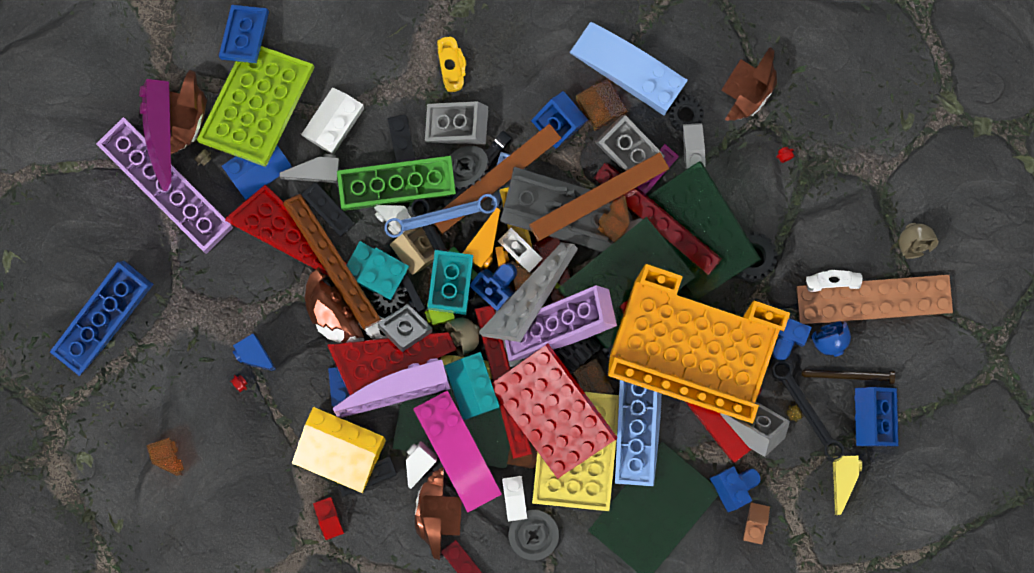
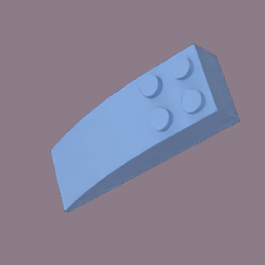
M593 22L589 23L570 51V54L664 116L687 82V79L649 54Z
M620 380L615 483L654 486L662 393Z

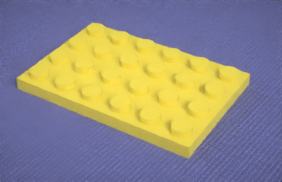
M584 392L617 436L619 395ZM616 440L558 479L537 452L532 503L609 511Z

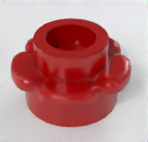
M784 147L778 151L776 158L781 163L787 162L795 157L792 152L794 149Z
M234 375V378L230 381L239 392L244 389L247 390L246 385L248 383L241 375L238 377Z

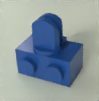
M506 263L501 265L494 274L489 269L480 271L470 284V287L498 311L515 293L508 286L516 277L517 269L513 264Z
M788 318L785 330L779 331L772 352L773 357L777 360H785L789 357L794 344L803 347L812 327Z
M733 466L711 477L710 480L727 512H731L752 501L748 490L760 483V475L754 469H748L738 474Z

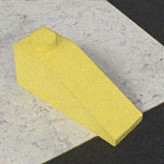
M842 456L839 461L833 462L835 515L842 514L858 479L859 471H862V461L858 460V456Z

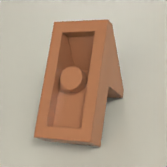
M750 503L743 536L744 541L762 545L769 520V506Z

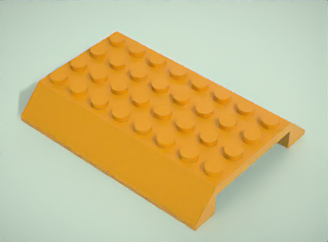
M645 264L634 282L610 354L608 376L753 424L759 407L755 402L779 331L785 330L790 313L757 301L752 302L743 317L677 295L683 276Z

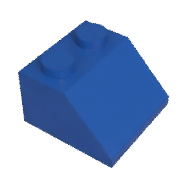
M563 91L553 97L531 121L539 131L548 124L554 128L562 138L553 145L557 149L576 133L588 119Z
M254 334L233 345L235 348L233 354L240 363L243 362L246 365L270 371L276 370L257 336Z

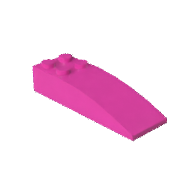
M448 391L413 408L467 512L502 495Z

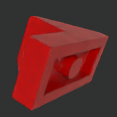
M332 497L313 503L319 520L318 523L325 539L328 540L344 534Z

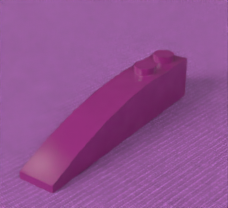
M146 79L139 91V96L142 97L140 114H143L144 136L156 177L162 190L167 191L171 184L169 81Z

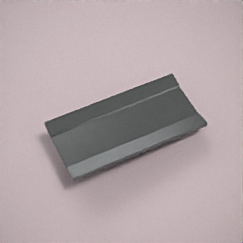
M513 167L508 193L499 222L532 231L529 226L530 223L587 193L590 189ZM616 198L549 235V237L609 254L622 201Z

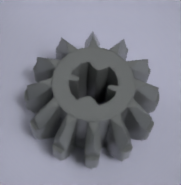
M401 286L397 288L394 294L395 298L392 299L391 303L384 300L382 295L376 292L373 293L375 297H379V299L373 300L374 304L380 303L377 306L378 311L384 307L383 314H387L388 309H390L392 314L394 313V307L397 310L400 309L398 303L405 304L404 300L399 299L405 297V293L398 294L402 290Z

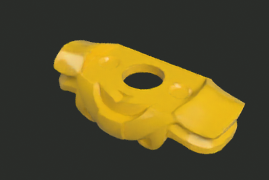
M453 37L441 38L437 41L443 82L448 92H456L461 90L464 84L463 77L465 76L466 59ZM448 59L453 60L455 63V68L452 70H448L444 66L445 61Z

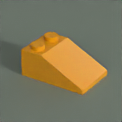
M498 208L495 209L463 252V254L473 255L472 265L480 271L483 268L488 269L493 262L492 256L500 217V209Z

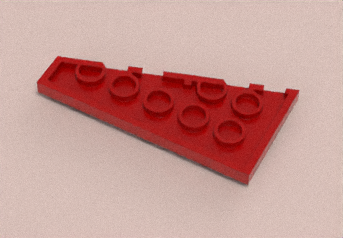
M266 185L226 217V222L314 269L319 267L321 273L329 276L283 204L284 202Z

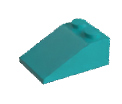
M435 250L428 310L466 315L473 255Z

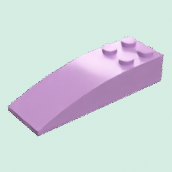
M596 285L541 308L521 342L505 340L509 361L527 358L547 343L554 350L617 326L609 289Z
M438 358L430 359L427 361V364H411L408 366V369L385 376L347 397L333 408L334 413L337 417L343 418L449 390L450 385L443 361L438 360Z

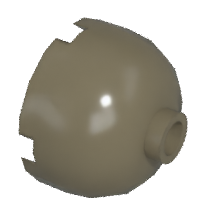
M911 223L906 226V229L899 237L901 252L907 259L921 257L924 255L923 251L928 249L931 252L939 243L932 228L925 224Z
M461 317L448 321L445 324V330L449 332L458 356L468 355L478 347L480 328L477 324H473L469 319Z

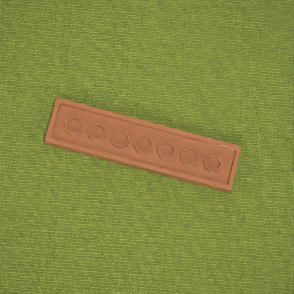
M949 275L862 281L861 288L850 289L848 286L822 288L821 291L810 292L807 289V285L796 287L799 322L802 324L953 313Z

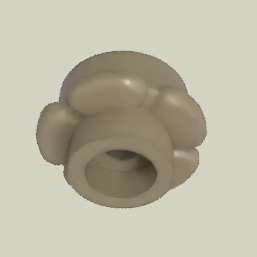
M203 149L194 158L197 165L202 164L204 166L211 160L209 156L211 152Z

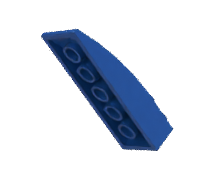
M117 262L50 353L78 376H81L129 318L154 284L127 262Z

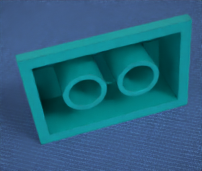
M481 352L445 365L463 420L500 408Z

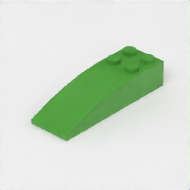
M451 156L337 171L341 209L344 211L456 194Z

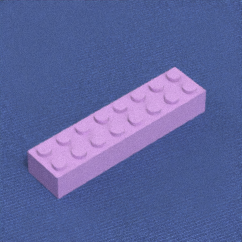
M124 117L96 143L205 254L234 228L225 221V218L172 165L171 184L167 191L162 190L148 154L145 138Z

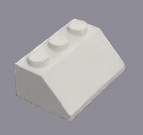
M332 87L301 135L329 154L334 155L364 110V106L351 96Z

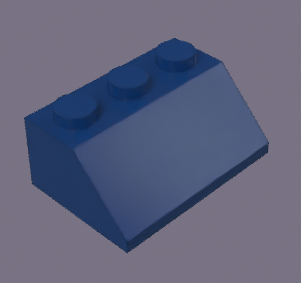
M278 145L266 167L237 156L222 165L245 200L250 198L264 185L267 186L280 176V172L292 168Z
M855 388L856 446H898L897 388Z

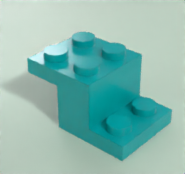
M361 241L346 265L359 285L389 300L394 296L409 269V266Z

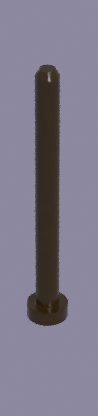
M802 370L803 377L889 381V384L895 383V371H889V373Z

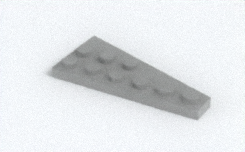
M560 243L479 333L483 337L521 342L578 248L574 244Z

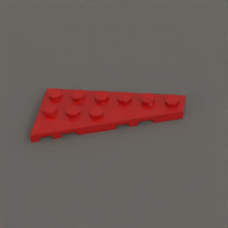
M449 332L429 334L403 352L389 338L327 345L349 395L385 376L408 369V366L411 364H427V361L430 359L440 358L456 350Z

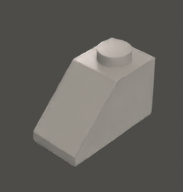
M702 123L683 124L684 161L686 168L706 167Z

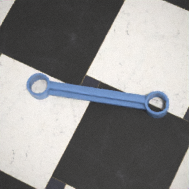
M485 194L477 201L403 220L392 218L385 223L384 231L389 237L395 238L399 237L403 231L477 212L489 214L497 208V200L493 195ZM484 197H491L494 201V206L490 211H486L480 206V202ZM391 221H397L401 224V230L396 235L390 234L387 230V225Z

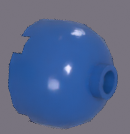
M841 321L829 323L821 327L822 331L818 334L816 331L812 334L811 338L815 347L825 355L840 356L851 342L850 330L845 321L844 324Z

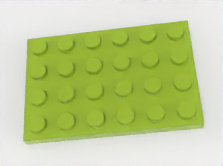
M263 46L260 48L257 63L236 61L197 141L266 167L315 68L314 65Z

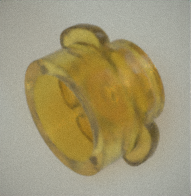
M797 404L789 405L787 414L791 421L795 420L798 423V420L803 418L800 408Z

